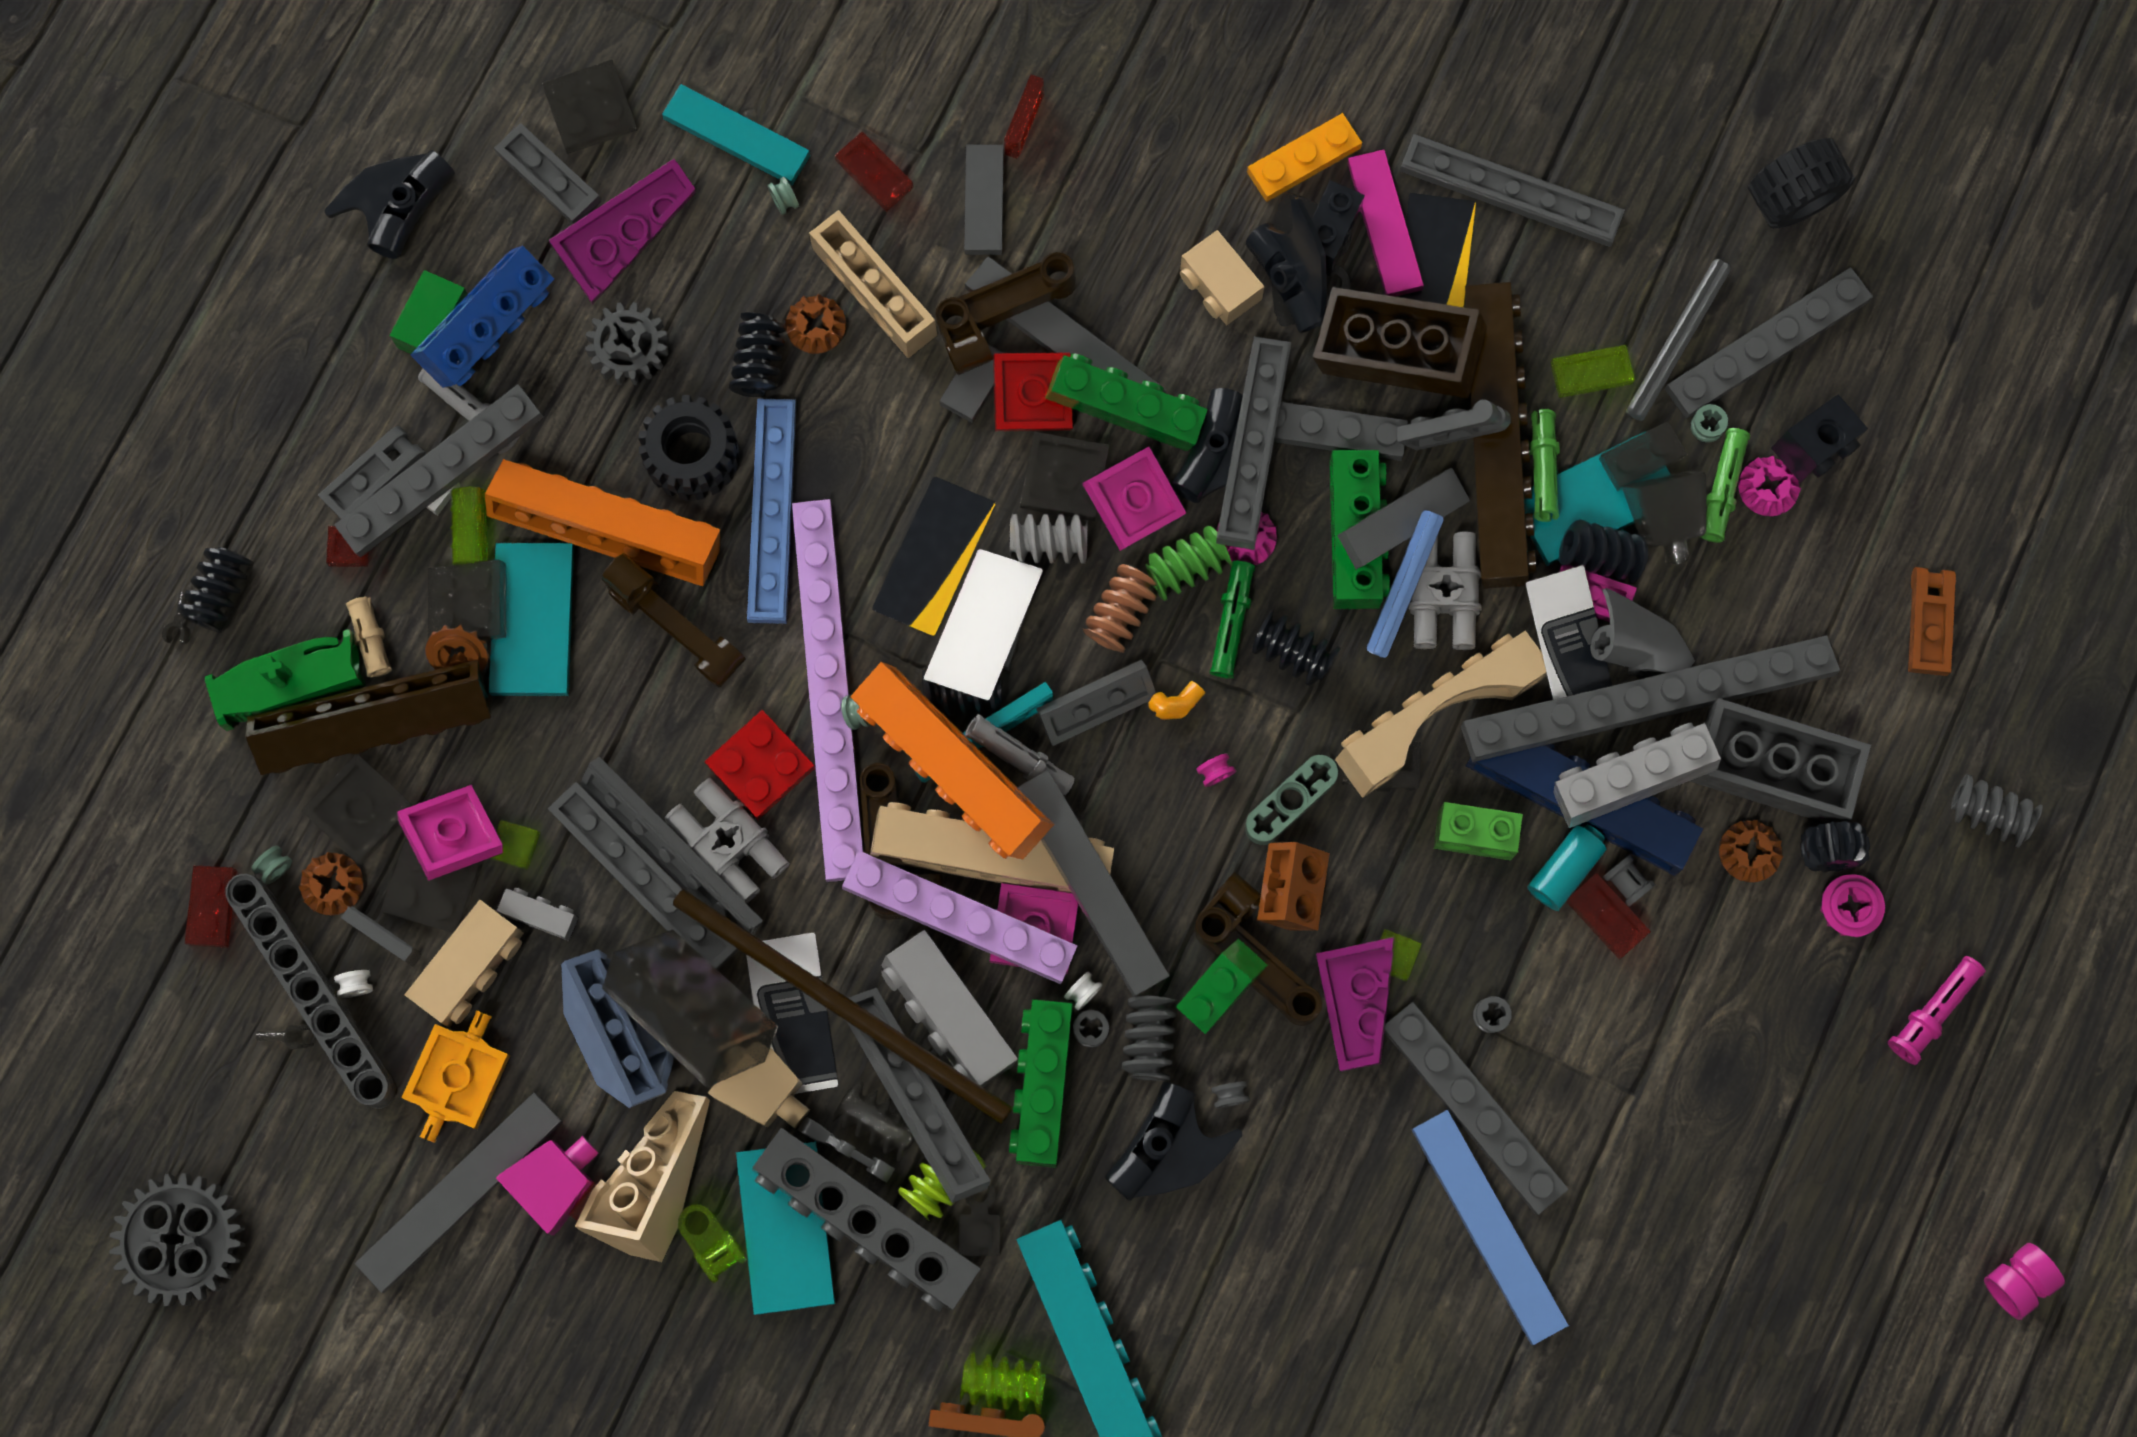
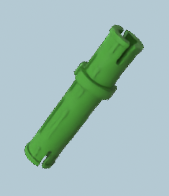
M1539 409V418L1537 411L1531 414L1533 436L1529 444L1530 455H1533L1534 518L1542 522H1550L1551 513L1554 520L1559 518L1557 455L1560 453V443L1556 442V413L1550 409Z
M1729 428L1726 430V437L1717 466L1712 492L1706 496L1705 505L1708 508L1702 531H1700V537L1710 542L1720 543L1724 541L1730 512H1733L1736 507L1737 501L1734 499L1748 440L1751 436L1750 433L1739 428Z

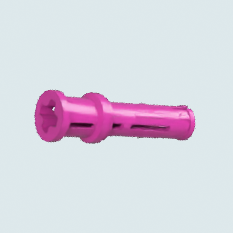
M1964 956L1962 962L1939 987L1938 991L1924 1008L1911 1012L1908 1016L1909 1023L1897 1037L1893 1036L1888 1040V1045L1892 1051L1906 1062L1914 1065L1918 1064L1921 1060V1052L1932 1039L1936 1040L1942 1035L1941 1025L1963 1000L1976 981L1986 972L1984 967L1975 959ZM1957 983H1961L1945 1003H1942ZM1916 1034H1919L1918 1037L1913 1042H1911L1913 1037Z

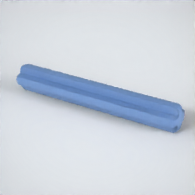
M1424 510L1421 513L1367 644V651L1374 655L1386 658L1390 652L1444 521L1441 515L1429 510Z

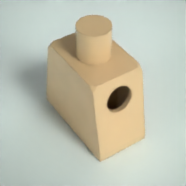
M755 1033L708 1092L717 1101L767 1128L777 1116H780L796 1129L810 1112L809 1108L794 1097L803 1083L757 1033Z

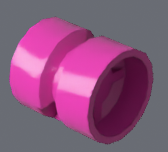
M2026 1243L2013 1254V1257L2010 1259L2011 1266L2001 1264L1984 1278L1986 1288L1992 1297L2008 1314L2017 1320H2022L2038 1307V1297L2046 1298L2051 1296L2065 1284L2064 1277L2055 1263L2045 1252L2032 1243Z

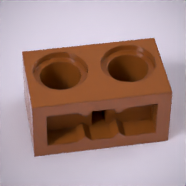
M1298 842L1269 843L1257 920L1290 931H1318L1330 853Z

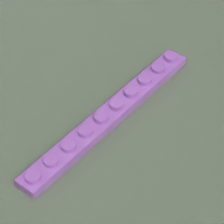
M830 499L792 503L825 877L827 882L845 880L858 850L864 851L853 732L846 725L841 709L842 699L849 695L832 506Z

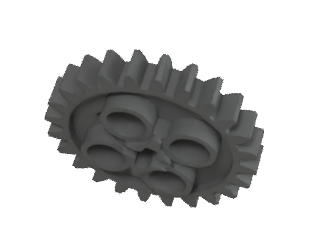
M182 1173L177 1184L174 1175L165 1174L163 1186L157 1180L150 1179L148 1180L150 1192L147 1193L142 1189L136 1188L134 1193L138 1201L136 1203L123 1201L122 1203L129 1212L127 1216L114 1217V1220L122 1225V1230L112 1232L109 1236L120 1240V1246L114 1247L109 1252L110 1254L121 1255L122 1260L113 1268L118 1271H128L122 1280L123 1285H131L137 1282L133 1293L135 1296H143L149 1291V1303L157 1304L163 1296L164 1306L173 1307L178 1296L181 1305L189 1306L192 1301V1293L198 1300H207L206 1287L213 1291H220L221 1286L217 1278L220 1276L232 1279L233 1275L227 1268L228 1263L236 1264L242 1261L233 1254V1250L245 1247L246 1243L235 1240V1234L245 1230V1226L233 1224L232 1221L241 1214V1210H228L226 1207L231 1203L233 1197L231 1195H223L217 1198L222 1186L212 1184L206 1189L207 1178L198 1176L192 1184L191 1174ZM183 1203L185 1205V1209L182 1212V1214H180L179 1206ZM164 1207L167 1211L168 1219L163 1227L157 1229L153 1223V1216L159 1208ZM204 1210L208 1216V1223L203 1230L198 1232L193 1226V1219L197 1212ZM172 1236H184L183 1244L171 1243ZM158 1248L162 1253V1261L158 1268L152 1270L148 1265V1256L153 1249ZM199 1251L202 1255L203 1263L198 1271L192 1273L188 1268V1259L193 1252ZM175 1264L177 1272L175 1276H171L170 1271Z

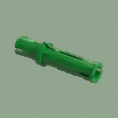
M1232 561L1226 593L1221 595L1220 603L1223 604L1212 667L1209 674L1226 679L1234 677L1233 672L1241 641L1246 609L1251 608L1252 603L1249 593L1255 565L1248 562ZM1240 586L1235 614H1232L1237 588ZM1230 625H1233L1228 651L1225 653Z

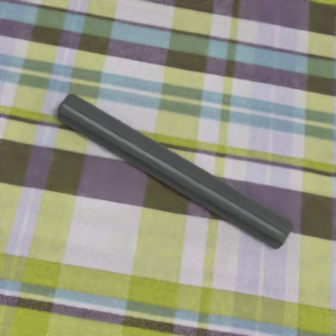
M1720 259L1712 261L1627 407L1626 413L1630 417L1643 421L1730 273L1731 267L1728 263Z

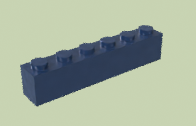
M1548 744L1472 762L1470 757L1466 767L1564 818L1553 793L1555 782L1560 780L1559 775L1575 767H1581L1582 771L1590 768V764L1574 755H1569L1567 758L1554 751L1555 746L1553 744ZM1654 796L1647 797L1578 825L1583 828L1585 825L1594 827L1605 837V840L1673 876H1676L1683 870L1703 831V828L1695 824L1696 820L1692 816L1679 810H1675L1673 813L1659 806L1661 802Z

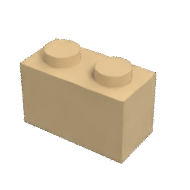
M1218 230L1182 255L1180 268L1182 280L1189 289L1198 290L1204 298L1203 304L1210 315L1215 319L1220 317L1226 326L1262 300L1264 285Z

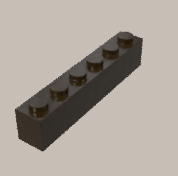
M477 659L247 716L245 737L260 775L272 772L284 773L293 767L309 763L320 764L333 757L349 753L360 754L369 748L385 744L396 745L409 738L425 734L436 735L446 729L461 725L472 726L479 724L483 720L491 718V697Z

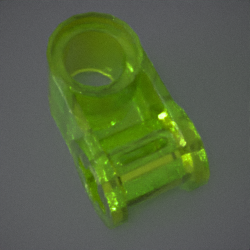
M691 1205L681 1212L678 1219L680 1233L694 1252L693 1254L702 1270L713 1284L719 1280L718 1275L737 1262L743 1264L747 1261L744 1252L734 1237L725 1229L711 1208L704 1205ZM696 1211L703 1212L709 1220L707 1230L700 1235L693 1234L688 1228L689 1216ZM728 1251V1253H727L725 1256H723L722 1258H720L719 1260H717L715 1263H713V1260H714V1259H716L718 1256H720V1255L723 1254L724 1252Z

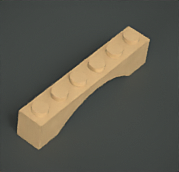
M1526 630L1514 638L1510 634L1505 635L1491 646L1493 652L1483 657L1481 653H1477L1461 666L1464 670L1456 676H1453L1451 672L1446 673L1432 684L1434 690L1425 696L1421 691L1415 693L1402 703L1404 707L1402 711L1395 715L1391 710L1384 713L1372 723L1374 729L1364 735L1361 730H1358L1341 743L1344 749L1336 757L1335 761L1362 798L1391 780L1405 764L1408 748L1417 729L1433 714L1452 704L1471 699L1498 698L1513 700L1539 683L1547 675L1542 652Z

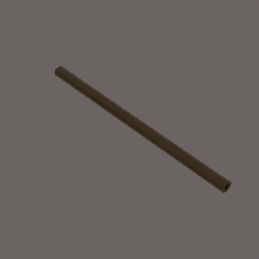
M682 889L673 901L674 907L1000 1124H1003L1011 1113L1012 1106L685 889Z

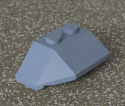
M599 949L564 961L561 964L563 1014L597 1086L628 1108L665 1094L676 1048L643 979L623 965L607 958V955Z

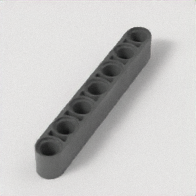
M239 874L234 876L226 886L225 895L229 904L354 1098L359 1103L374 1109H382L389 1106L396 1096V1085L393 1078L341 998L337 997L336 990L270 888L252 875ZM250 885H255V897L248 903H242L241 894L243 890ZM275 917L277 921L275 931L267 936H263V923L268 918ZM291 949H296L298 953L296 963L289 968H284L282 964L284 954ZM317 981L319 986L317 996L314 999L305 1001L303 997L305 986L310 982ZM332 1014H338L340 1018L338 1029L332 1033H326L324 1029L325 1020ZM354 1046H358L361 1050L359 1062L356 1065L347 1066L345 1062L347 1051ZM380 1079L383 1085L381 1094L375 1099H369L366 1094L368 1084L372 1080Z

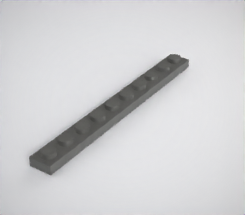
M1822 636L1463 721L1460 727L1471 760L1476 762L1711 706L1718 698L1733 701L1834 677L1839 673L1840 668L1828 637Z

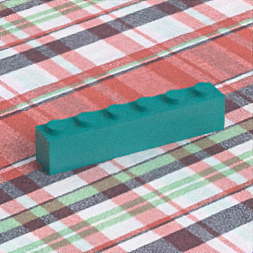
M1059 1220L1016 1239L1099 1437H1162L1154 1417L1145 1418L1139 1403L1145 1401L1146 1398L1137 1377L1129 1380L1123 1364L1130 1362L1121 1339L1112 1341L1107 1326L1113 1324L1108 1308L1104 1301L1096 1303L1090 1288L1097 1286L1091 1268L1088 1263L1080 1265L1075 1254V1250L1081 1248L1073 1226L1070 1225L1064 1228L1062 1221Z

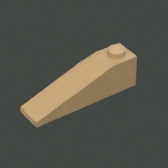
M674 1091L644 1127V1137L630 1153L625 1150L617 1161L620 1163V1166L606 1182L600 1180L594 1187L575 1227L629 1255L662 1262L679 1227L710 1100L704 1096Z

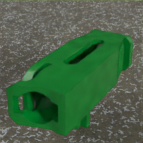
M350 629L344 630L342 642L335 637L307 640L244 661L219 677L213 674L205 676L206 687L219 726L226 731L234 729V723L246 722L247 716L366 687L364 679L360 674L359 646L354 644L353 638L355 634Z

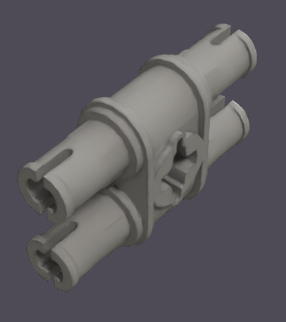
M1458 532L1454 534L1452 567H1441L1438 565L1437 536L1412 596L1411 603L1408 606L1410 613L1414 615V647L1418 649L1436 648L1437 615L1447 613L1453 616V649L1472 650L1476 647V616L1482 610V606L1479 604V578H1481V571L1476 566V534L1472 532ZM1441 584H1447L1448 590L1451 591L1449 597H1443L1442 590H1439Z
M708 778L695 789L694 794L716 817L714 823L704 828L682 804L675 806L664 819L681 839L747 904L760 892V889L738 866L739 860L744 856L751 855L772 879L783 873L790 863L768 840V830L761 828L744 810V804L737 800L733 802L712 778ZM723 834L728 838L733 836L735 845L731 848L726 845L721 846L720 836Z

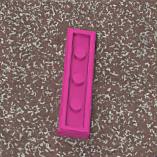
M1385 150L1348 158L1347 164L1355 191L1365 195L1361 213L1385 295L1397 297L1423 290L1424 284Z

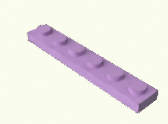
M859 850L842 885V889L1059 984L1062 983L1077 948V945Z

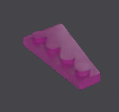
M672 159L549 239L550 245L593 305L696 193V189L676 160Z

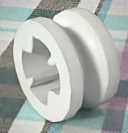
M355 970L336 975L334 977L335 983L340 985L337 997L350 998L372 992L373 986L367 983V979L371 976L370 970Z
M1089 971L1064 996L1067 1001L1070 999L1075 1001V1008L1078 1011L1103 986L1100 982L1094 983L1091 980L1092 974Z

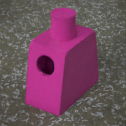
M584 1136L578 1139L566 1152L557 1142L550 1140L500 1173L496 1179L547 1234L554 1236L592 1188L594 1182L582 1169L599 1152Z

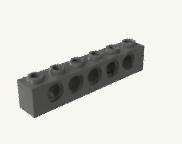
M780 1128L752 1168V1171L758 1174L754 1180L756 1183L772 1194H775L778 1189L791 1198L788 1202L791 1208L806 1218L812 1212L824 1221L821 1226L822 1230L840 1242L844 1236L858 1245L854 1250L857 1255L872 1265L877 1260L881 1261L891 1269L887 1274L891 1279L906 1289L912 1283L924 1292L920 1299L938 1312H941L944 1307L950 1311L953 1310L980 1271L978 1266L783 1128ZM793 1165H802L809 1172L808 1182L801 1187H794L786 1180V1171ZM833 1188L840 1192L842 1204L838 1209L829 1211L820 1205L819 1194L824 1189ZM865 1211L874 1217L875 1227L872 1232L860 1234L854 1230L852 1218L856 1213ZM900 1235L906 1239L908 1251L905 1256L894 1258L887 1253L885 1243L888 1237ZM932 1258L940 1264L941 1274L936 1281L929 1282L920 1276L919 1265L922 1260Z

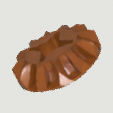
M819 293L808 298L803 296L799 302L791 305L788 316L785 319L786 332L792 344L798 349L812 354L824 353L833 349L842 340L846 330V319L843 310L836 304L834 299L822 297ZM823 313L821 320L826 330L815 327L812 331L808 332L809 323L805 316L815 319Z
M444 625L440 631H433L425 648L428 662L435 670L478 659L481 671H483L489 658L486 650L487 642L478 639L477 631L471 633L464 631L462 625H459L456 629H451ZM465 647L464 653L459 652L450 657L452 648Z
M1758 820L1740 821L1732 825L1723 834L1719 845L1720 860L1726 871L1734 878L1749 883L1760 882L1772 876L1777 871L1784 857L1781 849L1782 840L1776 836L1772 827L1766 826ZM1755 837L1756 848L1767 854L1757 855L1749 866L1748 853L1736 847L1747 846L1751 839Z
M327 852L325 855L312 858L311 863L306 869L301 871L302 878L299 889L304 903L322 915L331 916L344 913L348 907H352L357 903L362 894L364 885L362 872L356 862L344 854ZM333 873H337L335 880L345 887V890L343 891L339 888L337 890L330 889L328 894H325L326 887L317 880L318 877L330 878Z

